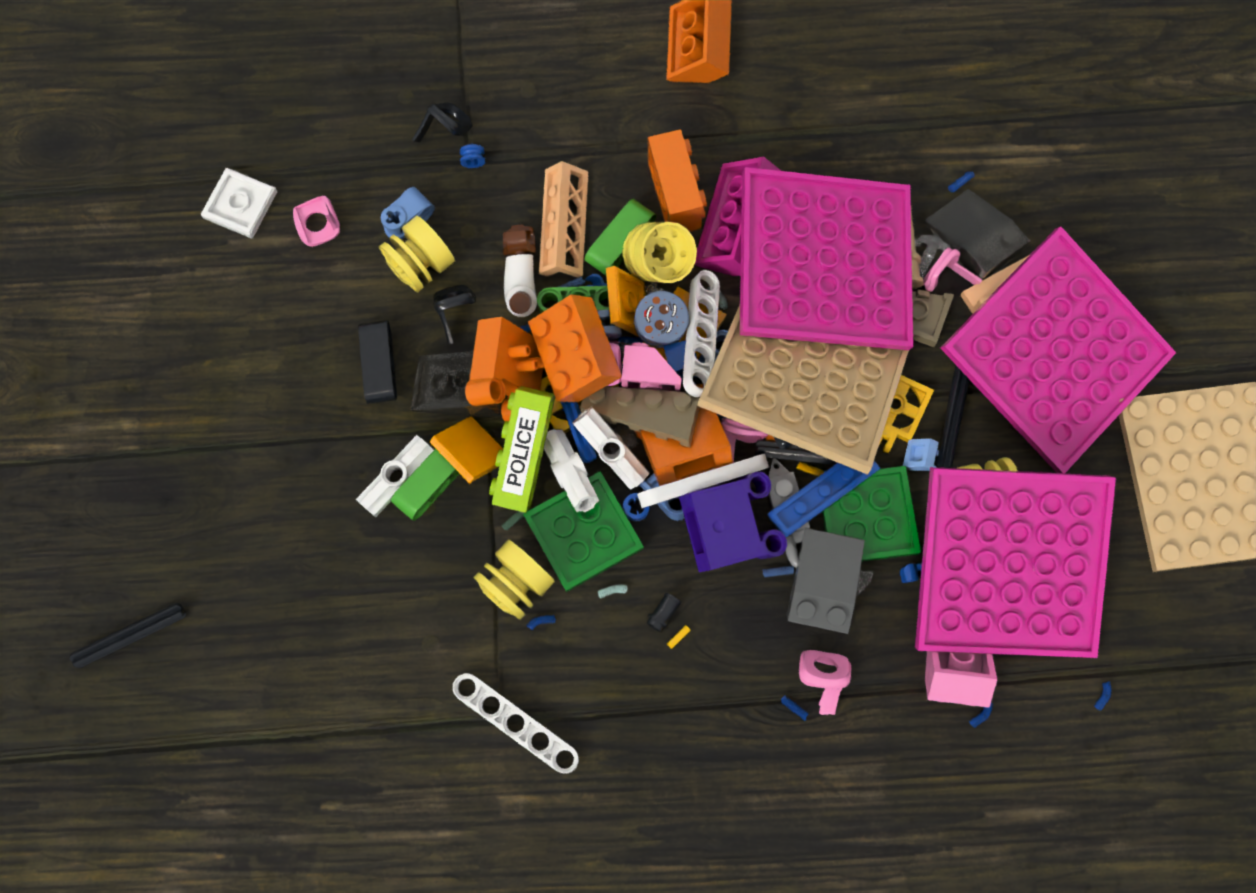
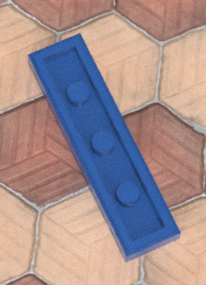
M874 460L872 468L867 475L837 463L770 511L767 516L787 538L879 471L880 467Z

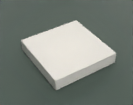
M225 168L201 216L203 219L253 239L278 191L273 186Z

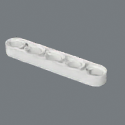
M708 270L699 272L690 283L689 322L686 333L683 386L686 392L693 397L701 396L715 363L720 283L717 276ZM700 279L709 284L710 290L703 288ZM698 303H702L707 307L708 314L700 310ZM696 327L702 328L706 332L707 338L701 337ZM695 351L700 352L704 356L705 363L697 360ZM693 376L701 379L703 388H699L694 384Z
M764 453L649 489L637 495L641 508L769 468Z
M462 674L455 679L453 692L459 700L554 770L560 773H570L577 768L579 756L573 747L487 684L471 674ZM465 679L473 680L476 686L474 693L470 696H462L459 692V685ZM488 697H496L500 702V708L494 714H487L483 709V703ZM515 714L521 715L524 719V727L519 732H512L507 726L508 719ZM543 732L549 738V744L544 750H536L532 745V738L536 733ZM563 750L570 751L574 757L572 766L567 769L559 767L556 762L557 755Z

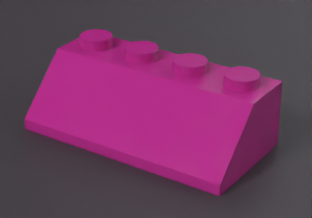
M765 157L722 165L697 248L694 265L731 276H741L742 171L745 167L781 171Z

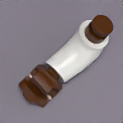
M523 224L512 225L511 229L503 233V255H512L506 257L504 298L508 310L518 317L530 315L537 306L533 255L526 254L536 253L535 231L533 227L524 226Z

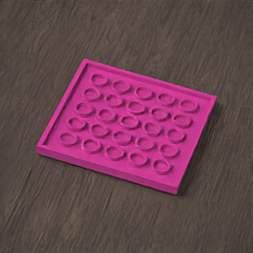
M745 167L742 171L740 335L910 350L913 348L910 185Z
M1061 226L1054 229L940 347L1054 471L1063 474L1068 471L1176 354L1173 348Z
M930 467L915 648L918 651L1098 658L1116 478L1104 475Z

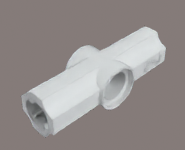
M592 406L573 421V425L599 453L601 460L613 469L630 490L641 484L650 474L625 445L621 436L611 429ZM609 442H614L619 445V450L614 454H608L603 450V447Z
M562 429L548 431L544 450L551 462L550 466L560 487L565 489L576 512H587L593 509L599 499L587 477L588 473L577 452L574 453Z
M416 435L392 461H388L383 465L381 473L356 500L376 518L391 502V498L398 488L434 450L422 438ZM394 471H403V476L399 481L390 482V475Z

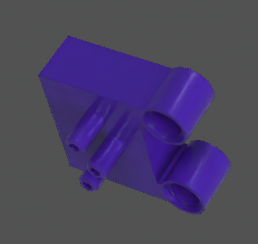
M753 472L740 477L735 482L679 496L699 572L717 569L753 558L767 559L777 557L786 551L787 539L781 531L769 530L758 533L750 502L764 498L770 493L772 487L771 480L765 473ZM751 481L756 486L755 493L750 488ZM767 538H768V539L770 540V542H771V550H770V551L767 549V546H766V539H767Z

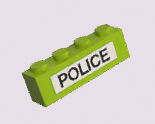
M524 386L517 388L515 393L511 392L507 409L511 410L510 420L505 421L501 438L505 439L503 450L499 449L495 466L499 467L497 478H493L489 495H493L492 505L524 513L531 508L555 400L553 393Z

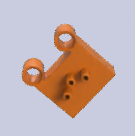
M503 317L478 320L470 380L465 388L466 399L472 406L502 403V418L504 421H509L511 410L507 409L511 392L515 393L516 389L521 386L540 390L544 365L534 337Z
M695 384L697 387L703 388V384ZM702 407L699 410L690 448L680 445V441L668 438L667 441L657 438L654 433L641 430V432L634 431L636 437L642 440L659 486L733 463L731 445L718 415Z

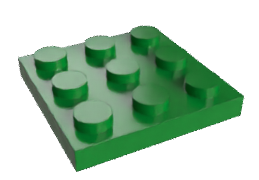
M906 466L880 469L822 512L825 532L865 540L861 562L919 555L921 553Z
M601 471L588 478L599 499L593 509L587 512H576L566 491H563L523 513L566 592L644 549L643 544Z

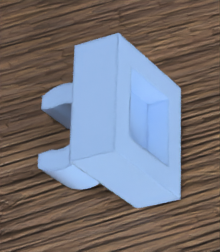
M931 438L908 440L903 466H906V469L909 471H930V467H936L934 461L935 457L939 454L937 449L939 442Z

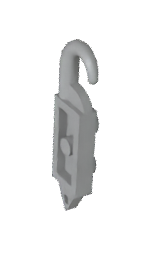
M773 458L768 475L772 487L768 496L772 509H775L797 493L799 488L794 471L789 472L776 458ZM809 522L786 538V555L791 565L795 568L799 558L796 544L802 542L805 527L810 528Z

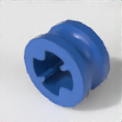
M475 144L461 147V165L466 168L483 166L485 164V157H483L485 153L484 148Z
M638 493L628 495L623 503L625 515L634 522L645 519L649 513V506L642 508L644 511L640 514L638 511L636 515L631 513L629 503L633 501L635 504V500L639 501Z

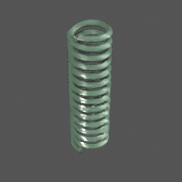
M517 511L513 517L511 516L505 524L501 525L503 529L508 531L514 523L516 524L519 519L524 517V512Z

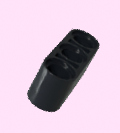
M389 321L359 324L362 378L366 403L396 401L397 387Z

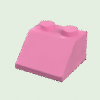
M639 342L632 343L631 346L625 345L621 379L622 387L680 392L681 377L655 348Z
M927 651L925 684L928 700L990 707L997 682L992 654Z

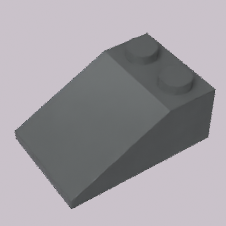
M805 527L787 610L789 622L846 634L849 633L865 540Z

